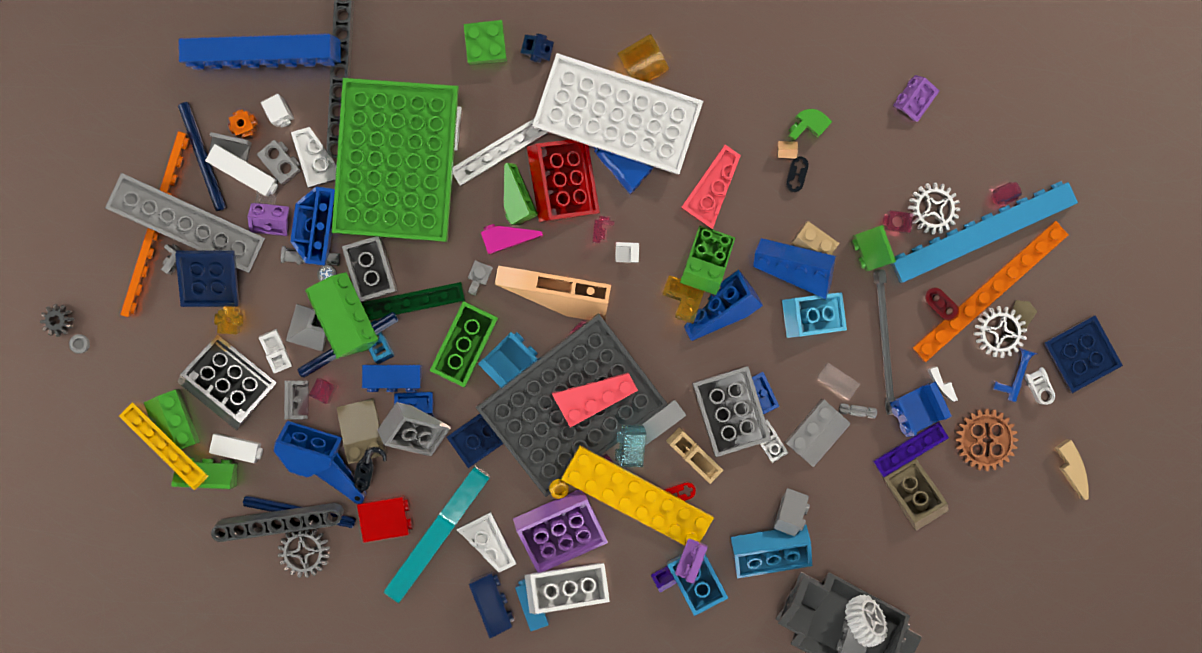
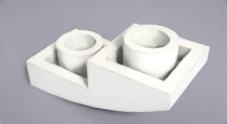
M765 420L771 440L760 443L770 461L774 463L787 455L788 451L769 421Z

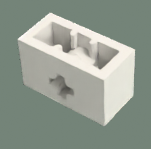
M276 94L261 102L271 124L281 128L291 124V120L294 117L282 96Z

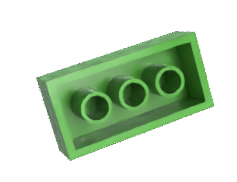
M463 301L430 371L465 388L499 318Z

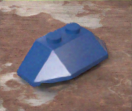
M315 187L295 203L290 242L305 263L326 265L332 240L335 189Z

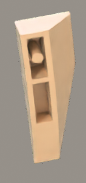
M498 266L495 285L567 317L590 320L599 313L605 321L611 285L504 266Z

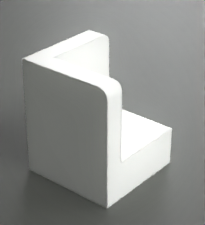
M616 242L615 261L638 263L639 243Z

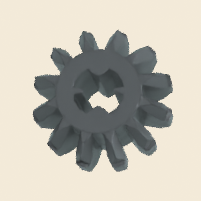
M54 304L53 309L49 306L46 307L47 313H41L45 320H40V323L46 324L42 328L43 331L49 330L48 335L52 336L55 333L56 337H60L61 332L68 334L67 328L73 327L72 324H69V321H74L73 317H68L72 313L71 310L65 311L66 306L61 305L59 308L58 304ZM55 317H59V318H58V320H60V323H59V324H55V323H56V321H54V318H55Z

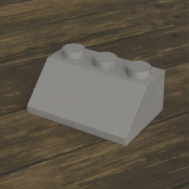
M821 399L787 438L785 443L814 467L851 423L829 403Z

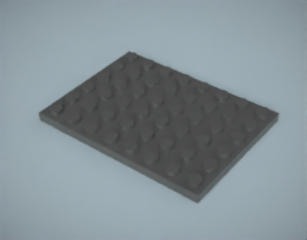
M598 313L477 405L476 409L544 496L547 497L550 495L549 485L552 481L561 479L579 445L601 456L668 404ZM629 373L638 391L572 427L567 423L552 395L553 392H560L568 388L579 387L587 383Z

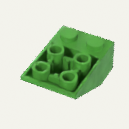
M699 225L680 283L716 295L736 237Z

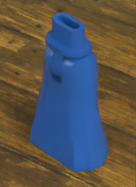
M593 147L599 159L613 173L629 194H632L642 183L641 180H644L654 168L653 166Z

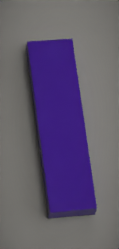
M938 421L873 460L884 478L949 437Z

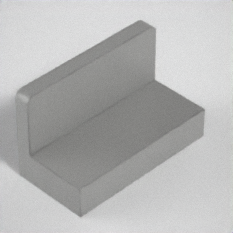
M210 132L212 140L209 152L214 144L239 158L248 161L252 142Z

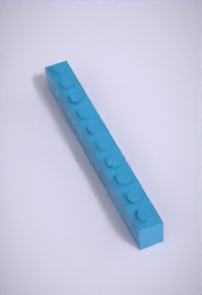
M1062 181L1051 185L1052 189L1045 192L1042 189L1033 193L1035 197L1029 200L1027 197L1016 201V206L1011 208L1010 205L998 209L1000 213L996 215L989 213L982 216V221L978 223L971 221L965 224V229L958 231L956 228L947 232V237L943 239L936 237L930 240V245L923 247L921 244L912 248V253L905 255L903 252L894 256L896 262L891 263L899 282L908 281L1077 204L1078 201L1069 182L1064 184Z

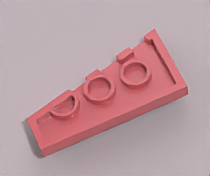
M724 145L681 208L713 229L741 155L727 145Z
M625 373L579 387L568 388L564 391L553 392L552 395L567 423L572 427L633 394L638 389L629 373Z

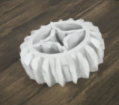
M927 183L925 184V189L922 186L918 188L920 194L913 192V196L916 199L911 198L909 202L913 203L914 206H908V209L913 210L914 213H910L909 217L915 216L916 218L912 221V224L920 223L917 226L918 230L924 226V233H927L930 228L931 234L934 235L936 229L939 234L943 233V228L946 231L950 230L948 223L952 226L955 225V221L952 218L958 219L959 216L954 214V211H960V208L955 207V204L960 202L959 200L953 201L952 198L956 197V193L949 195L950 187L943 191L944 184H941L938 189L937 183H933L931 189L930 184ZM928 193L939 194L944 199L935 201L932 197L930 198ZM922 198H924L926 209L920 214L919 205ZM948 203L949 211L946 219H944L942 209ZM931 204L933 206L941 204L940 206H938L937 213L930 212L927 214V212L930 211V208H932ZM928 216H933L940 224H930L924 219Z
M997 306V312L993 308H989L990 315L987 312H983L982 314L985 319L980 317L977 319L982 324L981 326L975 325V328L980 329V332H974V335H980L981 337L976 340V343L983 342L980 349L983 350L987 347L985 353L988 355L993 350V357H997L998 352H1000L1001 358H1004V352H1007L1008 356H1012L1011 349L1017 353L1019 350L1016 345L1021 347L1024 345L1022 342H1019L1020 338L1023 340L1027 338L1021 335V332H1027V329H1021L1020 327L1026 323L1025 321L1018 322L1022 316L1019 314L1014 317L1016 312L1014 309L1008 313V307H1005L1003 312H1001L1000 306ZM1001 316L997 326H987L991 319ZM1007 318L1013 321L1016 333L1007 329ZM999 327H1003L1002 330L1010 333V335L1005 334L999 337V334L991 331V329L997 330L1000 329ZM985 331L994 335V347L987 341ZM1007 337L1015 338L1010 345L1000 348L1003 339Z
M865 594L856 596L848 601L845 619L848 621L847 625L850 627V632L853 633L854 639H857L858 643H862L864 647H874L885 641L887 637L886 632H888L887 622L885 621L886 616L883 615V610L880 609L879 604H876L875 600H872L869 595L866 596Z

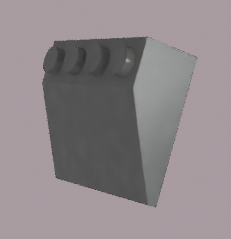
M219 335L185 368L178 379V383L235 430H238L277 384V382Z

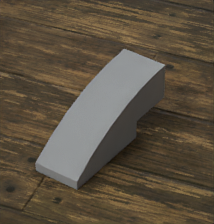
M674 399L629 435L641 449L684 418L686 414Z

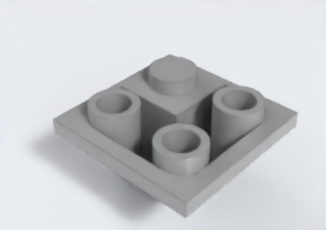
M296 304L286 341L323 351L327 337L314 309Z

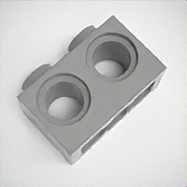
M273 140L257 153V156L280 184L285 185L301 172L299 168L301 164L294 156L290 157L286 153L288 148L282 141L278 143L276 140ZM273 149H278L279 156L276 159H271L270 152ZM285 164L291 165V171L288 174H284L282 171V167Z

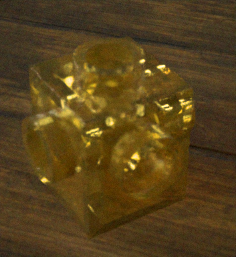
M223 306V309L215 313L214 323L217 325V334L240 333V326H243V314H240V310H236L235 306Z

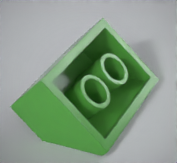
M175 389L144 402L150 420L180 449L200 443L180 389Z
M189 457L208 475L198 488L231 489L237 486L238 463H232V459H221V462H213L212 458H202L201 462L194 461V458ZM174 471L171 487H190Z

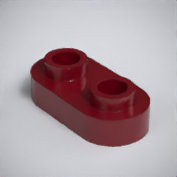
M931 288L927 291L925 295L926 302L943 319L952 321L958 317V305L941 289ZM939 295V300L934 301V296ZM952 308L953 312L948 315L947 310Z

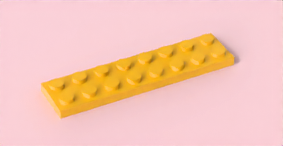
M580 445L561 477L562 481L683 545H686L689 538L701 542L714 519L712 515Z

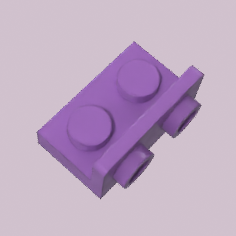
M915 75L908 81L907 87L899 94L893 106L902 110L912 120L918 122L940 90L925 77Z
M251 203L248 213L249 231L287 236L289 231V207Z
M689 538L675 574L694 584L707 551V545Z

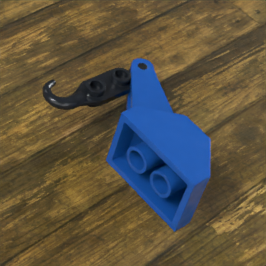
M287 421L274 446L275 454L289 472L304 477L316 475L356 504L363 503L366 497L365 490L371 484L374 471L372 454L378 453L383 457L384 462L387 461V455L381 448L370 447L366 450L360 461H358L355 474L353 475L337 453L342 437Z

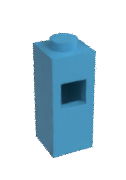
M525 579L518 581L519 585H516L515 589L530 631L548 626L549 620L546 612L531 614L529 612Z

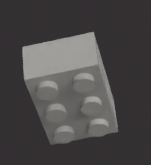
M381 236L342 246L353 286L360 302L398 291Z

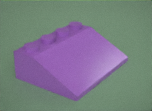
M579 489L567 494L564 498L556 499L513 518L516 531L537 573L544 572L608 543L586 493Z

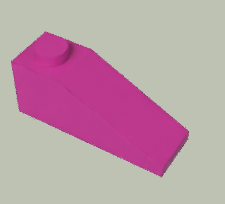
M495 224L484 227V231L481 232L488 254L543 236L542 231L505 226L495 227Z

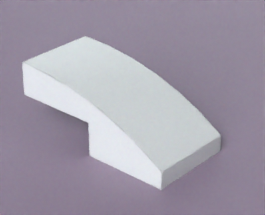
M277 329L259 336V340L266 353V358L274 374L292 366Z
M934 366L927 369L932 381H936L940 392L950 401H958L952 383H943L938 367Z

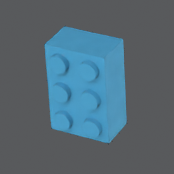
M682 554L667 562L694 616L728 599L706 554L694 584L675 574Z

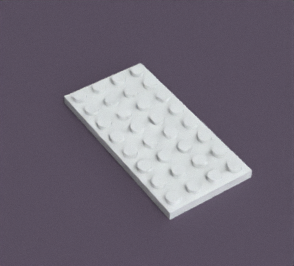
M556 53L532 127L679 175L703 101Z

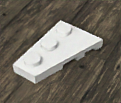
M307 127L291 132L307 187L310 188L336 180L337 165L311 128Z
M491 512L456 529L498 572L517 564Z

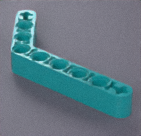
M476 467L471 470L384 590V594L399 604L489 480L487 475Z

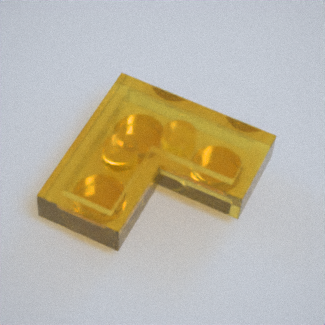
M669 275L662 295L679 300L680 304L675 318L693 324L704 291L680 283L681 279Z

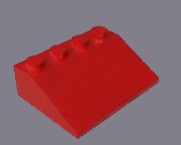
M574 140L536 143L527 147L539 223L600 213L589 145Z

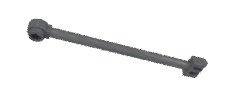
M875 270L873 277L874 283H877L886 389L885 410L887 415H894L890 402L895 400L884 285V283H887L885 270Z

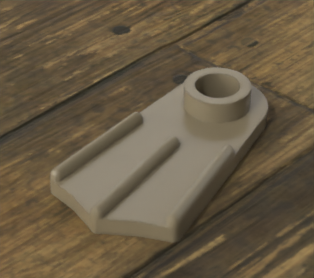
M1016 300L1012 310H1016L1014 317L1019 314L1022 316L1018 322L1025 321L1026 323L1020 326L1021 329L1027 328L1038 312L1030 301ZM1008 318L1007 329L1009 331L1013 330L1016 333L1013 321ZM1007 337L1005 341L1012 343L1015 338Z

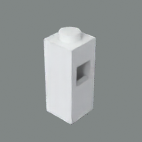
M216 433L212 436L209 453L256 463L262 457L263 448H260L261 443Z

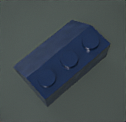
M493 571L473 578L469 582V587L489 638H493L512 628V622L515 621L512 611H508L505 605L508 603L504 592L501 593L498 587L501 585L499 577L494 575Z

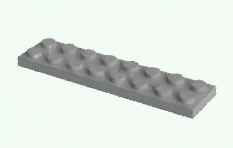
M121 173L105 207L112 212L199 251L235 250L236 268L248 273L265 238L123 173Z

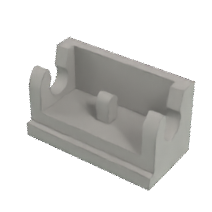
M285 381L284 419H308L309 381Z

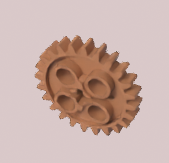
M978 409L976 416L970 413L971 419L963 418L966 422L965 425L959 423L962 430L956 431L960 435L959 438H955V441L960 442L956 449H962L959 456H966L963 460L964 462L971 460L970 467H974L977 464V470H981L982 466H984L985 471H988L990 466L993 470H996V464L1004 467L1002 461L1010 462L1007 456H1014L1011 450L1018 447L1013 445V442H1017L1019 439L1013 438V435L1018 432L1011 430L1014 427L1013 423L1007 424L1010 420L1009 417L1002 419L1004 413L1000 412L996 416V410H992L991 414H989V410L985 409L984 414H982L981 410ZM985 423H988L987 437L990 438V441L987 442V457H985L986 443L983 442V438H986ZM979 425L981 427V433L975 436L973 434V428L974 426ZM995 425L1000 427L998 435H993L992 428ZM976 444H979L981 446V452L975 455L973 453V447ZM995 444H998L1000 446V452L994 455L992 452V447Z

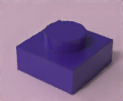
M668 566L651 575L660 593L677 584Z

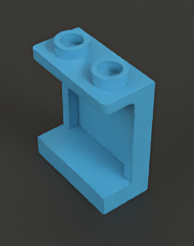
M510 332L478 363L500 387L504 386L538 360L536 357L538 353L531 346L527 348L522 343L524 338L518 332L515 334Z

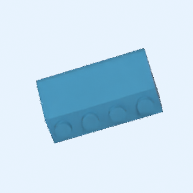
M807 524L804 525L802 531H798L796 536L775 529L731 537L737 579L813 566L811 541Z

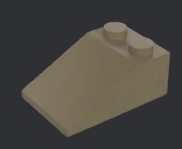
M374 398L336 407L348 464L360 461L366 450L370 447H379L388 454L387 447L384 446L377 431L381 424ZM373 453L371 458L378 457L381 455L378 453Z
M916 458L884 477L887 486L916 531L949 511L948 503Z

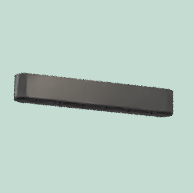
M330 503L220 519L213 527L211 536L215 541L224 542L335 526L340 522L344 509L338 503ZM329 512H335L338 517L331 516ZM311 515H317L319 519L315 520ZM293 517L298 518L300 522H295ZM274 520L280 521L282 525H277ZM255 523H260L263 527H257ZM237 525L242 526L244 530L238 529ZM218 528L224 529L226 533L220 532Z

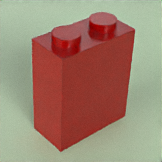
M404 496L357 504L363 543L406 536L411 533L410 530H413L412 519H408L407 511H410L408 499L405 500Z

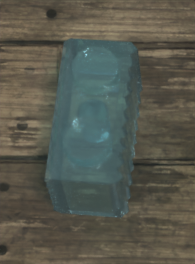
M621 425V432H617L619 449L615 450V460L619 462L620 467H643L646 430L643 425Z

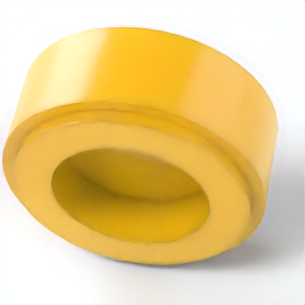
M556 479L549 485V492L555 499H561L567 496L569 486L561 479Z

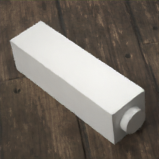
M214 144L205 160L265 196L273 195L278 187L276 184L278 180L219 145Z

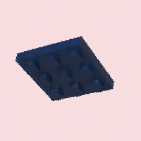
M235 250L176 251L181 307L239 306Z
M1096 315L1044 342L1070 393L1080 390L1123 366Z

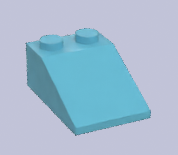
M842 292L828 294L826 299L816 295L782 300L787 338L847 330Z

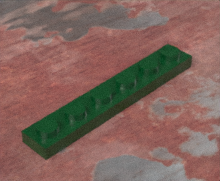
M462 282L365 301L361 302L368 319L374 320L383 318L391 312L399 315L465 301Z

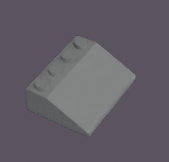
M748 366L692 383L715 457L771 440Z

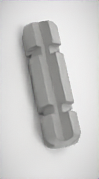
M841 403L839 413L846 415L849 413V415L867 416V418L875 419L877 409L870 407L867 409V407L849 406V404Z

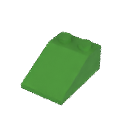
M883 225L853 235L852 244L855 251L858 250L861 257L858 260L862 269L865 268L866 271H870L896 262Z

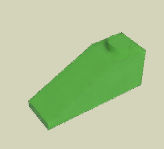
M506 163L504 164L505 216L511 225H522L538 216V213L517 165Z

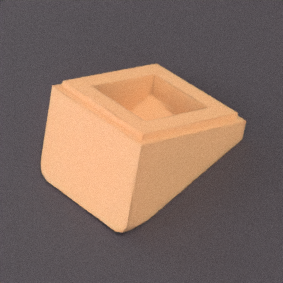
M778 141V158H797L798 142Z

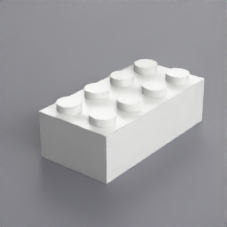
M604 563L524 575L529 612L531 614L610 602Z

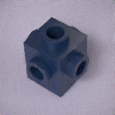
M536 33V36L525 35L521 54L529 56L531 61L541 63V60L550 61L554 42L547 40V36Z

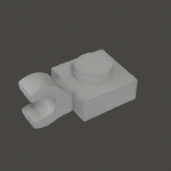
M476 260L474 261L468 279L473 280L468 290L469 294L476 296L480 284L486 286L493 267Z

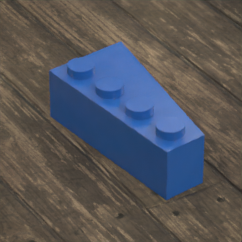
M761 238L755 251L753 267L826 299L832 284L836 256Z

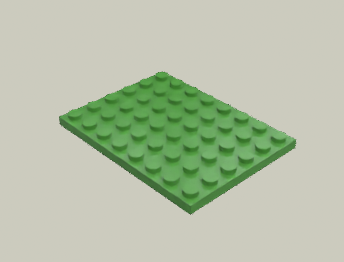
M343 78L332 233L448 241L459 86Z

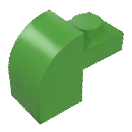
M803 110L795 117L800 121V124L794 123L789 129L791 134L788 137L795 141L807 128L818 138L833 121L819 110Z

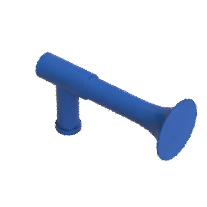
M1019 348L1022 358L1012 387L997 381L993 387V390L1009 393L1008 400L1014 402L1017 401L1028 362L1033 355L1038 354L1023 348Z

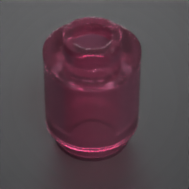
M1008 182L993 189L991 197L996 205L998 204L1002 207L1017 200L1022 195V191L1017 182Z

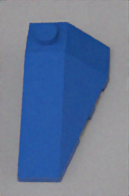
M739 269L722 281L721 288L714 296L711 294L708 298L709 302L705 307L698 309L686 323L684 328L690 340L693 341L744 319L763 306L757 293Z

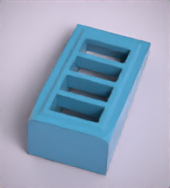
M382 331L376 334L380 338L369 349L374 362L377 364H381L394 357V353ZM380 343L383 344L382 346L378 347L377 349H374V347L377 346V345H379ZM386 350V352H384V353H382V354H380V355H377L378 353H380V352Z

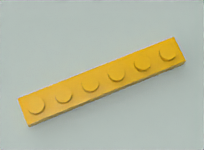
M133 402L119 415L194 491L208 477Z

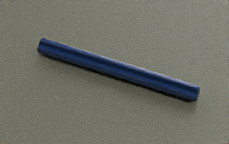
M188 102L180 103L178 108L215 211L224 210L226 205L212 166L205 161L208 155Z
M391 312L371 325L375 333L378 334L398 322V318L395 313ZM329 349L299 367V375L304 378L335 360L336 356L333 349Z
M245 496L243 499V506L269 512L302 508ZM330 513L331 516L338 517L337 514ZM311 515L313 519H319L317 515ZM342 516L337 525L354 528L356 519Z

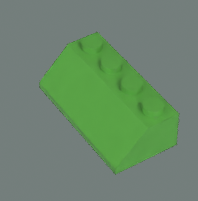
M347 272L330 276L305 290L336 358L369 350L378 341Z

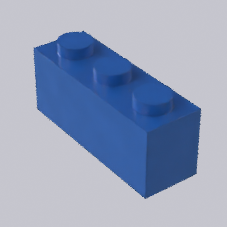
M362 365V388H367V392H379V388H386V392H398V388H405V392H417V388H422V365Z

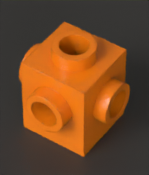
M242 109L232 113L233 116L229 117L230 123H228V127L231 133L237 137L245 139L257 131L255 125L258 124L254 114ZM243 120L244 125L239 127L238 122Z

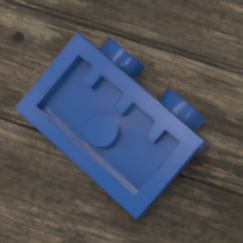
M764 372L753 376V383L763 415L778 408L779 404Z
M433 392L394 393V405L396 402L411 405L434 417Z

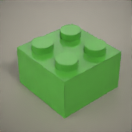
M502 20L464 24L467 61L469 65L507 61Z

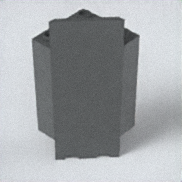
M800 572L795 587L791 589L785 600L784 608L776 617L778 624L795 632L791 645L806 653H838L839 651L836 650L839 639L842 640L844 632H842L844 621H847L845 619L847 616L845 613L847 609L846 604L852 598L865 594L866 596L869 595L872 600H875L876 604H879L880 609L883 610L888 629L885 641L874 647H867L866 653H914L922 636L909 630L910 624L908 622L910 615L831 573H828L823 581L819 582Z

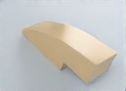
M680 427L666 440L708 483L711 484L724 471Z
M1066 439L1055 447L1065 462L1059 468L1079 497L1086 501L1089 499V487L1085 467L1072 440Z

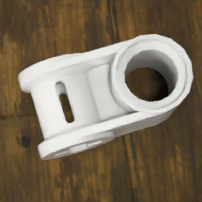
M1040 367L1038 371L1032 374L1024 375L1026 383L1037 403L1048 405L1055 400V392L1043 367ZM1043 391H1046L1049 394V399L1047 401H1043L1041 399V393Z

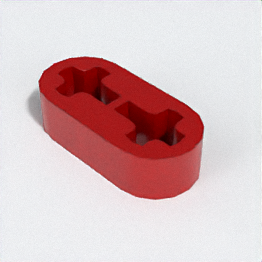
M683 482L664 489L670 492V494L677 493L676 497L683 501L693 498L696 493L695 486L690 482ZM687 485L689 488H692L689 496L686 493L679 495V492L684 490V486Z

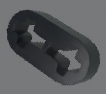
M802 156L794 158L791 162L786 179V188L790 192H798L804 185L809 163ZM801 160L805 167L801 168L799 173H796L797 166L794 164ZM795 176H798L797 183L800 186L793 189L789 182L793 181Z

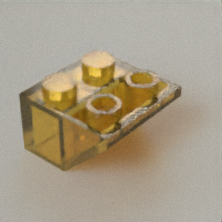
M651 34L617 53V57L628 76L648 83L670 70Z

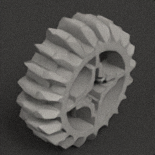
M310 529L292 532V535L289 532L285 533L287 539L282 538L280 540L284 545L278 546L279 550H283V552L278 554V557H284L280 564L287 563L284 570L287 571L289 568H292L291 575L298 571L297 577L299 578L303 572L305 577L308 578L310 572L315 576L317 574L316 569L322 571L323 568L320 564L327 565L328 563L323 558L330 557V554L324 553V551L330 550V547H324L323 545L328 540L321 541L320 539L324 534L315 535L318 529H314L312 533ZM299 537L298 548L289 551L291 542ZM305 537L311 538L318 547L310 546ZM303 547L310 551L305 556L301 555L300 552L297 553ZM319 553L316 563L309 566L310 555ZM291 556L299 558L303 567L295 564Z

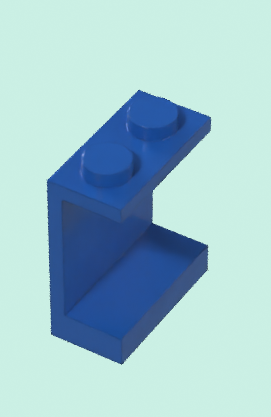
M936 381L927 383L890 402L892 413L897 417L900 423V430L906 437L915 436L918 431L938 421L952 417Z

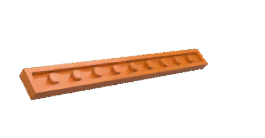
M180 131L177 133L160 187V191L171 196L172 194L169 193L170 188L175 186L178 175H175L177 167L180 168L183 162L181 153L183 149L186 150L189 139L186 138L187 134ZM147 228L120 314L125 317H130L136 311L137 303L134 302L136 296H140L143 285L140 283L142 277L146 278L149 267L146 264L148 259H152L154 254L153 242L157 241L160 235L159 232Z
M1054 221L959 305V315L956 319L952 321L944 319L912 349L924 362H927L1068 236V233L1057 221Z

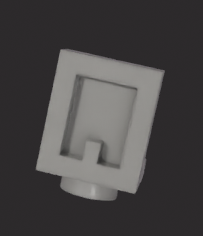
M166 244L164 248L171 252L172 255H168L162 263L164 266L161 270L166 274L172 275L177 268L175 253L176 251L183 250L175 244H172V246Z

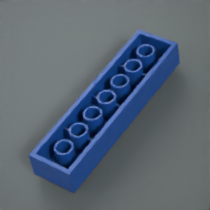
M331 34L179 38V62L186 64V67H192L193 70H204V67L223 69V66H229L230 69H241V65L248 66V68H260V65H267L268 68H278V64L285 65V67H297V64H304L305 67H315L316 63L323 64V66H335V63H341V40Z

